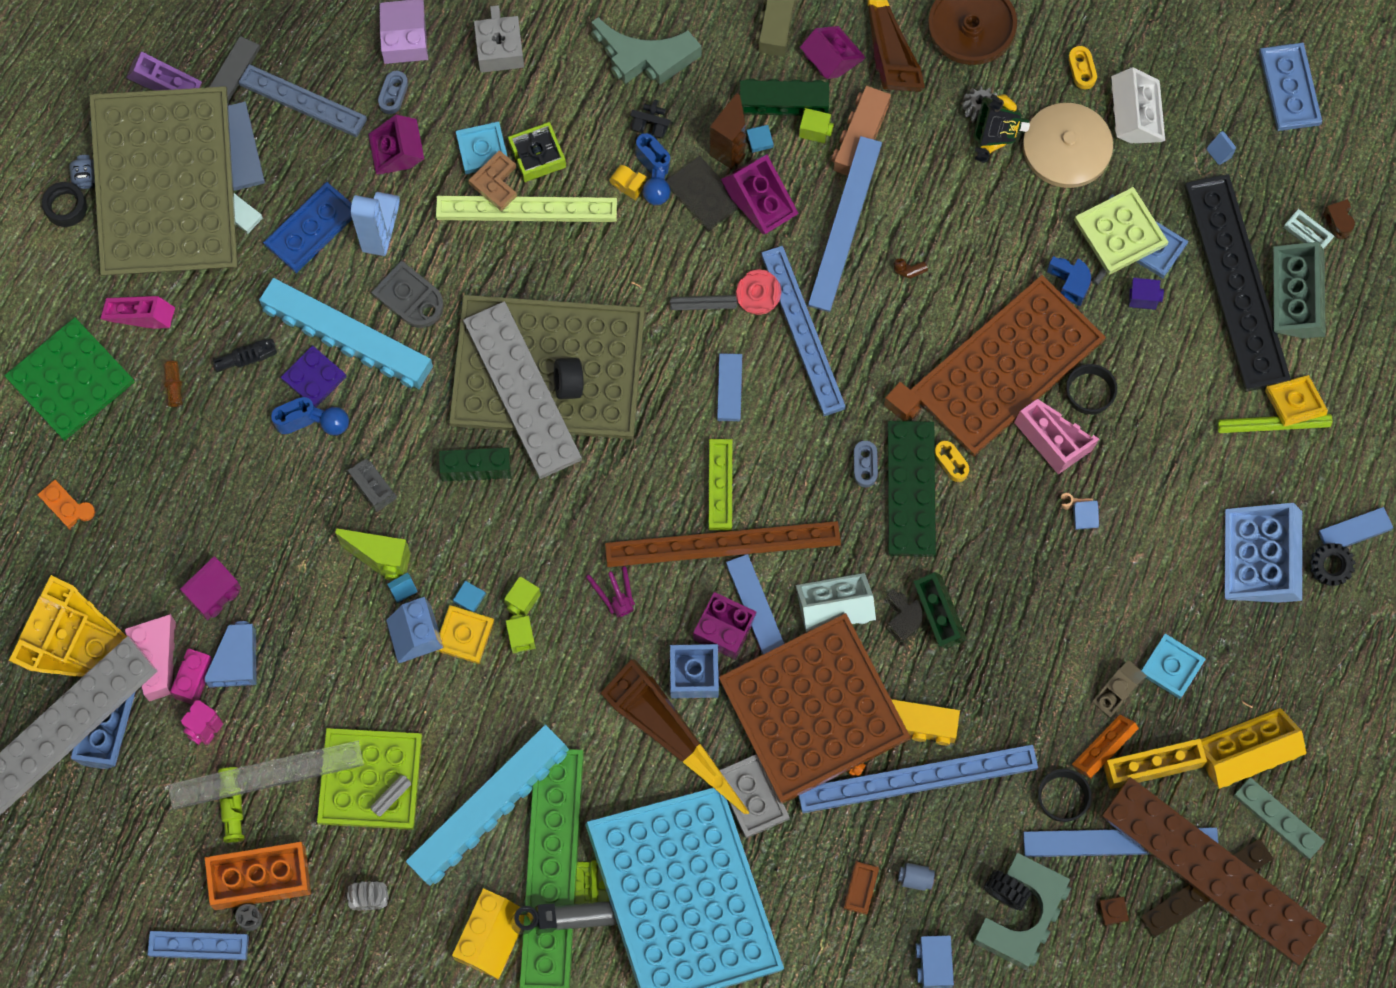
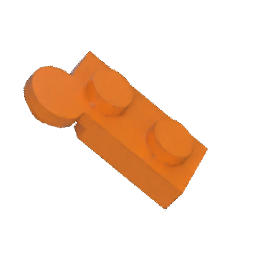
M56 480L37 494L68 529L74 526L78 519L89 521L95 515V509L90 503L78 504Z

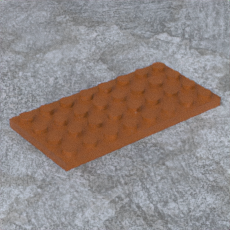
M1041 275L917 383L911 391L921 398L920 404L974 457L1013 423L1022 409L1035 400L1040 399L1101 345L1106 337Z

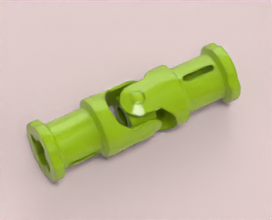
M237 767L218 770V775L221 778L219 796L221 821L224 823L225 829L223 842L236 843L245 839L244 835H242L241 827L243 811L241 788L238 787L237 778L239 768Z

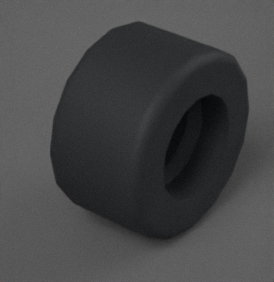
M577 357L557 358L554 363V387L557 398H581L584 381L580 359Z

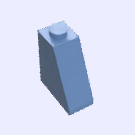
M239 621L235 625H228L205 676V682L209 688L256 685V629L253 624H249L247 621Z

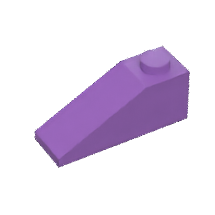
M142 51L134 58L126 77L155 91L200 88L202 81Z

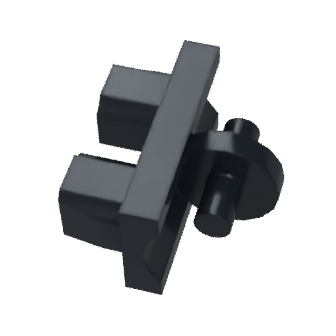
M656 99L652 105L645 103L643 106V110L650 111V114L632 109L630 115L633 118V131L644 133L647 122L652 123L654 127L651 135L664 139L668 128H672L673 122L656 116L657 114L665 115L666 109L660 108V101Z

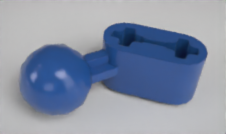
M648 133L641 134L636 140L635 155L652 174L651 178L643 186V197L649 204L654 206L662 205L669 199L671 194L670 186L665 181V176L668 174L670 166V155L654 136Z
M301 397L275 408L271 414L273 424L281 434H290L317 422L320 423L324 432L329 435L338 436L344 433L349 425V416L340 407H330L324 411L315 408L313 402L307 397Z

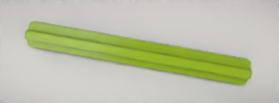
M1327 414L1284 427L1279 416L1221 419L1218 421L1217 427L1219 433L1331 427L1333 420L1332 415Z

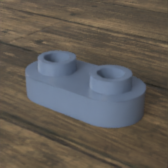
M393 71L386 76L378 98L379 107L386 114H394L401 108L408 88V80L403 72ZM395 83L401 84L398 87L393 86ZM389 102L394 103L392 106H387Z
M861 441L854 448V480L859 486L867 488L874 485L877 480V448L870 441ZM867 452L869 456L866 458L862 457L861 453ZM863 474H868L870 478L863 479L861 476Z

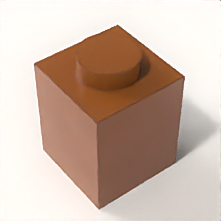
M899 382L885 397L884 406L902 421H907L909 418H915L920 412L921 398L903 383Z

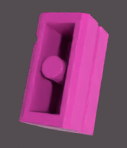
M187 649L184 656L185 661H182L170 693L175 699L193 705L196 700L199 701L206 683L205 676L213 660L207 654Z
M196 700L190 708L191 712H187L181 720L182 725L185 727L183 732L195 744L199 745L202 742L205 745H209L215 737L214 733L220 730L223 723L215 710Z

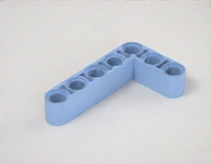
M376 192L374 199L354 196L351 205V216L362 252L386 256L399 208L400 197L398 195Z

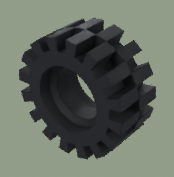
M1324 544L1315 549V553H1312V560L1309 561L1312 567L1310 571L1311 573L1313 572V577L1318 579L1321 584L1330 586L1344 584L1347 579L1352 577L1351 574L1355 572L1353 566L1356 562L1352 558L1354 555L1348 551L1347 547H1343L1342 544ZM1330 555L1337 556L1341 561L1340 570L1334 574L1328 573L1324 568V561Z
M993 870L983 887L990 896H994V899L1019 911L1023 909L1031 895V891L1023 883L998 870Z

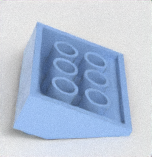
M1295 503L1225 509L1226 600L1278 603L1302 601V511Z

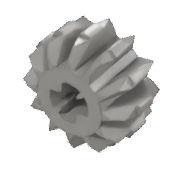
M980 85L978 91L971 88L969 94H965V102L962 103V109L966 110L965 117L972 116V123L978 119L983 97L991 99L990 87L985 91Z
M368 881L348 886L347 900L348 906L352 910H376L387 906L389 898L387 886L383 882Z

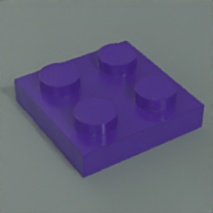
M312 345L281 376V379L300 397L309 398L316 408L347 376Z

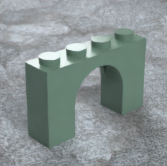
M1017 853L1007 874L1011 878L1017 879L1018 882L1023 883L1036 897L1040 906L1039 921L1029 930L1013 931L985 918L974 940V944L1027 970L1029 965L1034 966L1040 955L1036 950L1040 942L1046 943L1051 932L1047 930L1050 921L1055 923L1061 911L1057 906L1061 899L1064 901L1067 899L1071 887L1068 886L1069 878Z

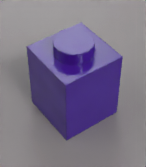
M1133 278L1129 292V307L1156 310L1158 303L1163 301L1164 289L1160 288V280Z

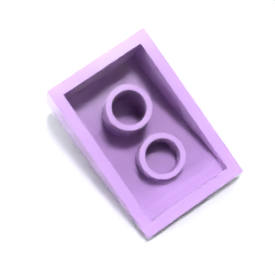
M424 0L380 3V38L384 64L428 60Z

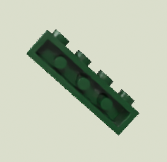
M753 78L740 80V98L743 114L803 116L805 108L829 113V82L822 80L802 82L797 79L791 81H779L777 79L758 81Z

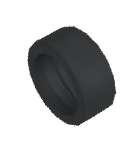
M55 183L45 191L42 198L43 211L50 222L56 226H74L86 215L88 208L87 200L80 188L73 183ZM63 194L74 195L77 198L78 204L72 212L66 215H57L53 212L52 203L57 197Z

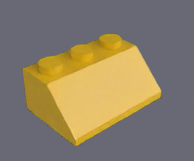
M483 888L452 954L453 959L499 980L519 937V934L511 927V918L520 906ZM524 915L519 916V921L522 925H524Z

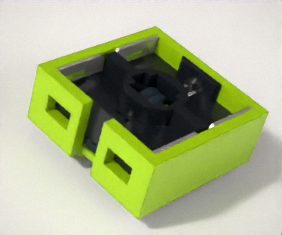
M550 122L508 137L509 146L515 160L518 162V168L524 182L566 168L565 157Z

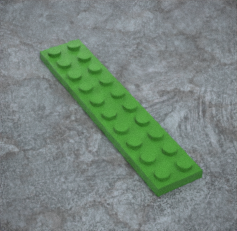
M569 749L566 752L567 756L559 764L555 763L549 769V774L543 780H538L533 785L525 906L535 908L541 904H575L584 762L583 750ZM524 915V926L530 925V919ZM534 928L530 933L523 935L520 988H570L573 929L536 934V929Z

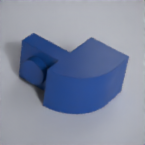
M1053 256L1047 273L1066 281L1061 294L1068 301L1081 306L1091 282L1089 268L1080 259H1077L1073 266L1068 260Z

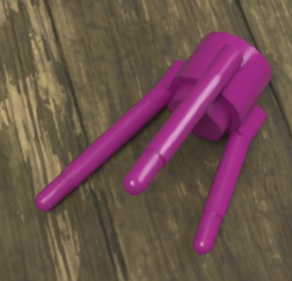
M626 566L622 567L626 595L625 593L621 594L613 572L610 571L608 573L616 596L612 598L613 603L610 602L590 575L586 576L608 606L610 613H615L616 617H622L634 611L633 606L635 603L631 594Z

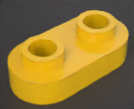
M1083 46L1074 47L1070 51L1068 58L1074 83L1080 89H1090L1095 85L1097 79L1091 52ZM1081 58L1083 61L1078 62L1076 59ZM1081 78H1087L1088 81L1085 82Z

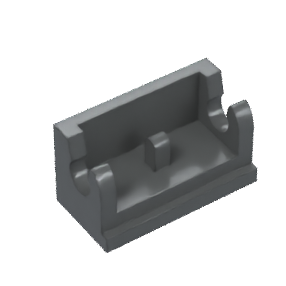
M368 459L348 469L350 478L376 513L397 499L395 493Z

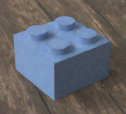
M718 644L670 645L671 698H719Z

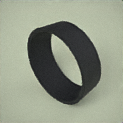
M1082 365L1070 374L1067 381L1068 400L1074 409L1083 414L1095 415L1105 411L1113 403L1117 395V382L1113 374L1100 365ZM1084 374L1100 376L1109 385L1111 392L1109 403L1099 409L1081 407L1071 397L1069 390L1072 382Z
M1058 769L1046 775L1040 784L1038 792L1039 803L1043 812L1051 819L1059 822H1069L1081 817L1088 810L1092 797L1091 789L1086 779L1078 772L1070 769ZM1066 777L1080 785L1085 800L1084 806L1077 816L1063 819L1052 815L1046 810L1042 803L1041 795L1045 785L1052 779Z

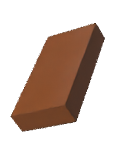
M855 862L844 910L863 915L868 914L879 867Z

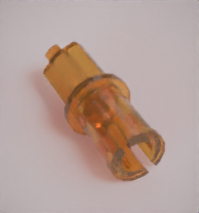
M167 361L165 363L166 382L164 387L167 388L168 406L178 407V404L182 406L181 386L183 383L179 378L178 362Z

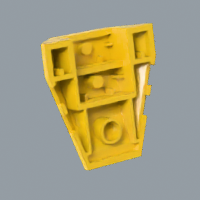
M51 575L26 622L9 661L29 671L83 677L127 636L106 616L102 615L90 601L85 599L73 585Z

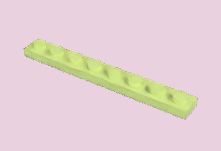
M437 196L436 218L437 220L617 222V198L516 197L501 212L484 196Z

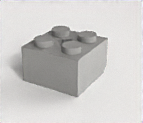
M499 5L490 6L492 19L474 21L480 72L524 68L518 16L501 17Z

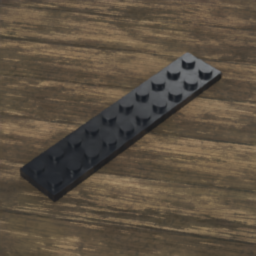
M1226 174L1185 183V191L1245 392L1291 381L1278 334L1274 331V321L1230 175Z

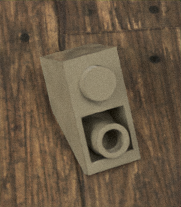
M1128 660L1118 669L1092 702L1111 717L1147 675Z

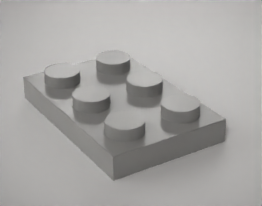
M757 754L720 770L749 811V814H743L729 801L745 839L790 820L784 804H781Z

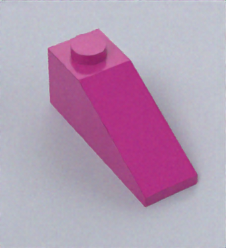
M159 296L106 298L101 319L103 321L151 329L170 328L175 307Z

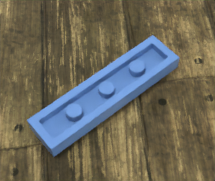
M150 931L148 956L247 960L249 935Z

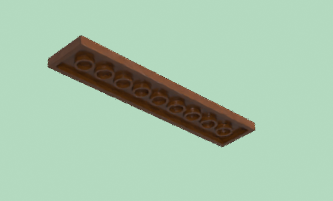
M1129 777L1102 813L1101 817L1296 966H1300L1327 927L1133 778Z

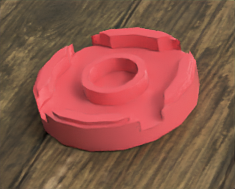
M757 269L750 271L743 279L741 278L737 285V301L750 314H767L776 307L780 300L781 285L777 278L766 270Z

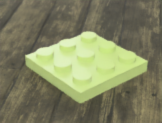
M1134 187L1074 218V221L1108 275L1168 245V240Z

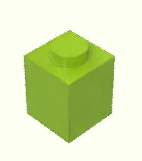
M805 108L800 125L799 138L825 144L827 136L831 137L834 123H830L831 114Z
M520 576L504 599L507 606L506 609L513 615L522 614L524 617L527 616L541 595L540 588Z
M522 614L510 617V620H506L512 653L536 649L529 616L524 617Z

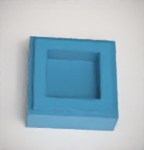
M768 125L746 130L752 153L774 147Z
M408 573L387 584L397 603L418 592Z
M465 581L453 602L475 613L486 593Z

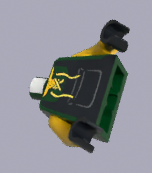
M992 94L991 99L983 97L973 137L981 147L975 148L978 155L974 160L986 163L990 153L1006 144L1014 143L1018 131L1027 132L1029 130V120L1022 118V113L1017 109L1016 103L1005 94L998 96Z

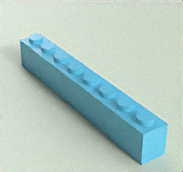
M275 278L272 279L259 299L262 310L271 317L276 315L282 318V321L288 326L294 327L295 325L301 328L302 332L310 337L315 335L321 338L325 345L340 348L341 352L346 356H355L361 359L360 361L370 368L373 366L379 368L382 374L389 378L394 376L400 379V382L408 388L415 387L420 389L433 368L431 359Z
M544 725L406 860L408 865L429 886L433 883H438L450 866L453 867L461 861L462 854L468 848H474L479 843V838L485 832H490L497 825V820L503 814L507 815L515 807L514 803L520 797H526L531 792L532 786L538 780H543L555 763L559 764L567 756L566 752L569 750L567 746Z

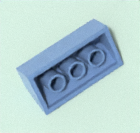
M135 693L74 747L71 756L72 760L86 767L100 769L116 766Z

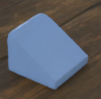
M1223 131L1207 147V151L1218 165L1231 159L1236 150V146Z
M1098 501L1074 503L1075 530L1099 528Z

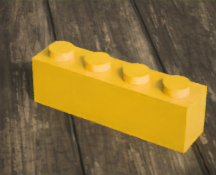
M892 700L912 740L925 742L926 739L935 740L936 744L945 746L955 743L960 710Z
M1196 739L1107 760L1103 767L1109 788L1114 789L1122 787L1129 777L1140 783L1203 768L1207 759L1201 739Z

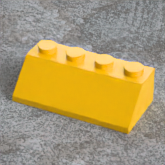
M1281 708L1201 739L1207 759L1204 767L1211 780L1219 789L1307 754L1302 730Z

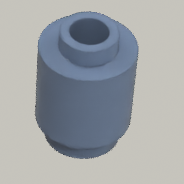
M905 863L904 867L900 866L898 881L902 882V887L922 891L926 889L931 890L935 871L929 870L927 866Z

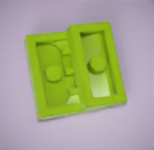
M597 860L577 862L575 904L610 901Z

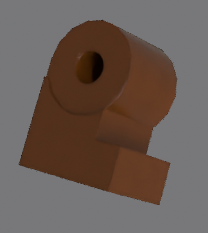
M1348 199L1327 206L1323 213L1332 234L1337 239L1348 238L1355 226L1354 219L1348 215L1351 209Z

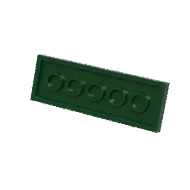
M888 421V556L935 557L934 422Z

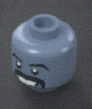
M90 155L77 156V160L72 161L69 165L71 183L77 185L80 189L94 188V160L90 159Z

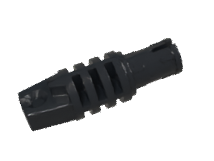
M273 339L252 342V344H246V346H240V348H234L232 353L213 358L212 360L218 373L231 367L237 366V368H242L245 365L248 366L251 363L263 361L277 354V349Z

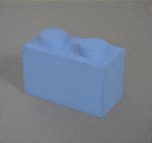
M951 936L921 937L920 943H916V958H921V968H917V982L922 983V988H952L954 981Z

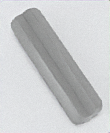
M401 775L371 806V810L377 816H382L411 785L410 780Z

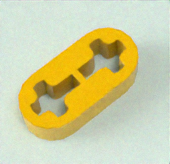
M939 442L935 448L937 462L952 481H964L969 474L968 463L951 442ZM941 448H943L944 450H950V460L945 454L942 456L940 455ZM953 463L957 468H963L962 475L960 473H953L955 470Z

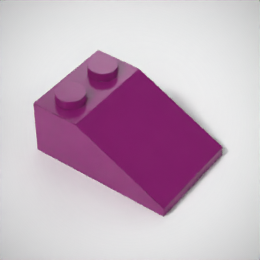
M767 154L753 159L721 179L731 199L763 235L799 214Z

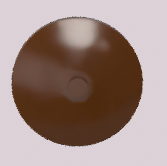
M935 0L929 13L928 30L933 44L944 56L961 64L979 65L999 58L1010 48L1016 35L1017 15L1010 0Z

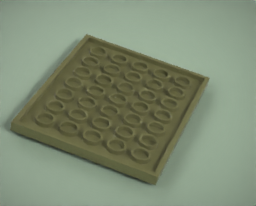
M227 87L89 95L101 276L238 268Z
M463 295L450 426L516 431L463 322L464 319L505 301L570 435L634 439L645 317L644 307ZM577 357L580 359L583 369L584 384L582 397L577 399H558L554 387L555 360L557 358Z

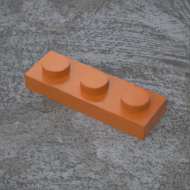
M1119 715L1072 763V766L1076 771L1091 779L1106 761L1139 729L1134 721Z

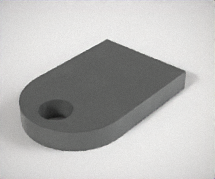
M402 260L371 292L375 299L412 327H429L436 323L443 313L444 303L438 289ZM428 307L435 309L434 315L430 317L423 315V311Z

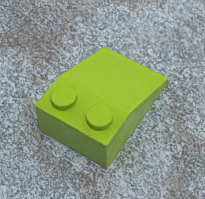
M336 528L335 533L341 547L378 574L384 576L386 580L393 581L407 573L411 553L405 539Z

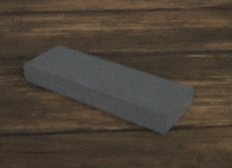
M240 36L211 83L210 87H227L228 102L238 87L239 80L249 64L251 65L260 50V45Z

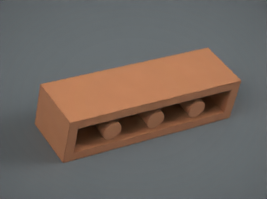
M869 86L865 87L863 93L859 92L855 102L857 109L855 112L851 111L847 124H850L847 131L843 130L839 141L842 143L840 150L835 149L832 157L834 171L848 176L860 136L873 140L876 139L889 108L891 94Z

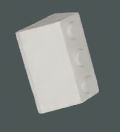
M1134 67L1111 76V90L1114 101L1113 111L1116 123L1115 132L1117 137L1129 143L1165 141L1160 80Z

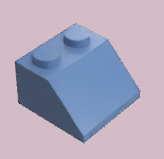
M425 597L402 604L386 620L398 663L443 648L432 606Z

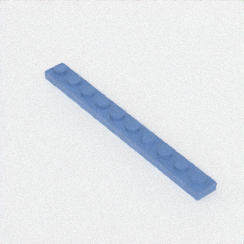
M1033 745L824 783L799 795V801L803 814L1034 771L1038 769Z

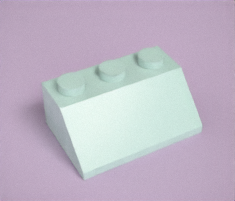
M865 573L796 585L802 621L806 632L845 613L852 624H865L876 620L873 594Z

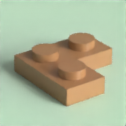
M499 150L468 180L469 185L502 212L517 197V193L503 182L516 169V164Z

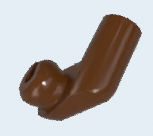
M902 258L894 261V271L908 279L928 272L924 261L913 266L907 264Z

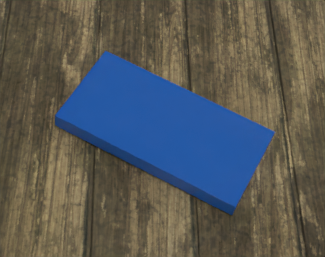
M326 182L272 233L263 244L293 272L297 273L352 220V203Z

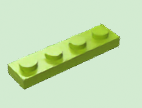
M709 439V530H732V439Z

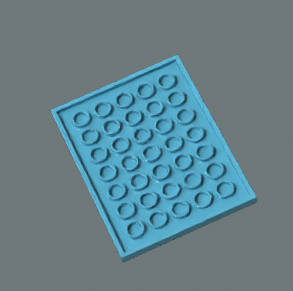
M711 788L588 821L585 824L638 988H726L777 973L784 969L727 799L716 789Z

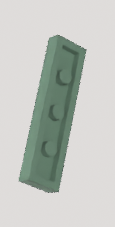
M1251 777L1233 796L1308 861L1325 843L1319 835Z

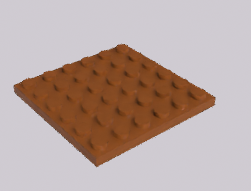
M846 613L719 677L781 804L911 739Z

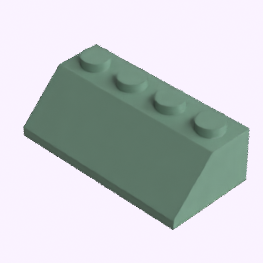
M1320 242L1274 246L1275 333L1302 339L1326 336L1325 257Z

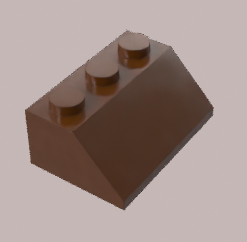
M737 93L710 126V156L731 170L736 164L739 165L746 155L745 119L741 98Z

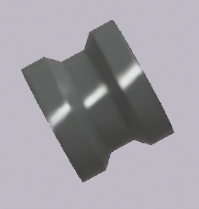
M252 904L240 906L235 914L237 923L247 931L258 929L263 920L260 910Z

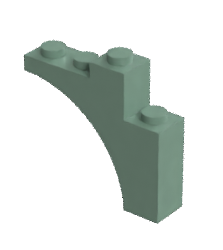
M599 17L592 21L591 34L596 42H601L604 45L605 52L611 58V72L625 84L645 71L651 80L655 79L661 85L702 56L701 45L688 30L668 39L640 40L616 32Z

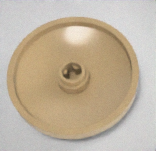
M1058 103L1042 109L1029 122V130L1025 132L1023 139V153L1030 169L1043 181L1064 188L1080 187L1096 180L1107 168L1113 151L1112 134L1103 118L1092 109L1075 103Z

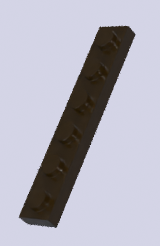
M1260 838L1234 855L1254 871H1257L1274 859ZM1188 885L1141 916L1140 920L1152 937L1156 938L1211 900L1193 886Z

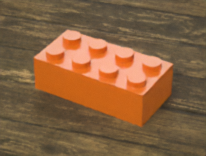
M302 842L205 857L209 902L214 910L311 895L306 847Z

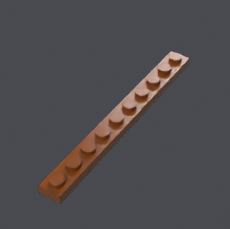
M838 521L610 542L605 543L607 567L840 546L841 539Z

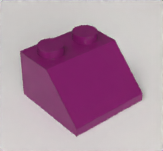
M839 26L815 28L800 46L805 53V57L815 64L820 75L826 79L839 78L866 58Z
M396 114L369 133L376 174L380 175L411 169L424 160L417 119Z
M214 556L180 590L188 603L208 621L211 617H216L222 611V606L228 600L232 601L238 596L241 586Z

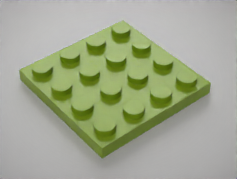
M326 728L317 823L319 825L414 830L422 733ZM401 775L407 777L411 785L382 816H377L371 810V806Z

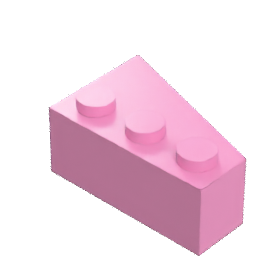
M1037 399L1019 412L1014 423L1057 474H1060L1093 451L1099 438L1094 435L1091 437L1082 431L1079 425L1076 423L1074 425L1061 417L1062 414Z
M171 614L125 629L126 635L134 640L158 671L141 686L144 696L149 702L171 695L174 668L173 651L175 648L174 630L176 628V621Z

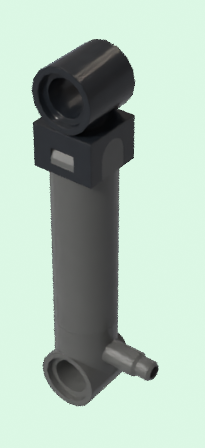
M610 901L568 905L541 904L535 908L523 906L511 918L512 929L521 935L530 933L534 928L536 929V934L551 933L562 929L617 925ZM519 916H528L530 925H522L519 921Z

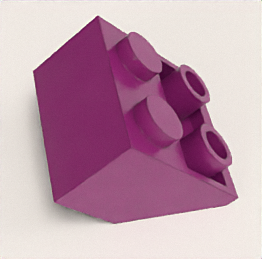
M714 592L693 632V640L702 645L718 644L719 653L736 660L746 641L757 612Z

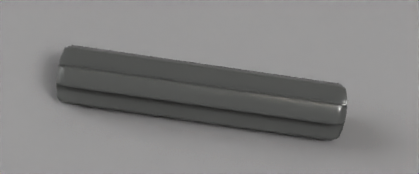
M736 295L670 298L671 310L737 308Z

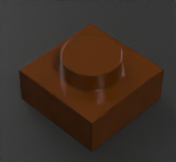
M1124 897L1099 901L1104 926L1129 921Z

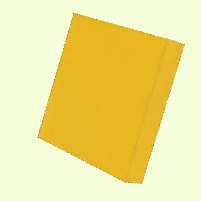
M1309 375L1266 386L1265 392L1284 427L1327 415L1328 410Z
M449 605L439 633L443 648L436 651L480 664L494 619Z

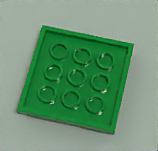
M76 317L4 375L63 441H66L135 383L134 379Z

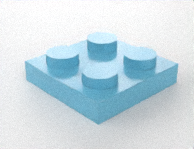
M499 122L456 131L465 174L477 172L499 150L507 156Z
M1164 634L1141 671L1147 675L1146 678L1181 699L1206 659L1169 635Z

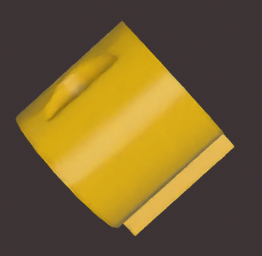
M619 165L609 181L615 188L636 201L642 193L647 179L640 172L637 174L627 166Z

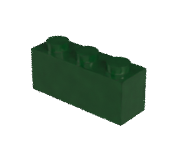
M509 448L439 451L442 482L512 478Z
M934 572L913 581L939 647L947 649L966 641L967 637L942 575Z

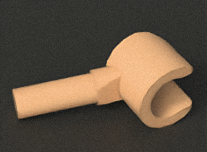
M1069 493L1061 495V499L1071 500L1069 504H1061L1065 510L1071 509L1076 502L1093 501V498H1073Z

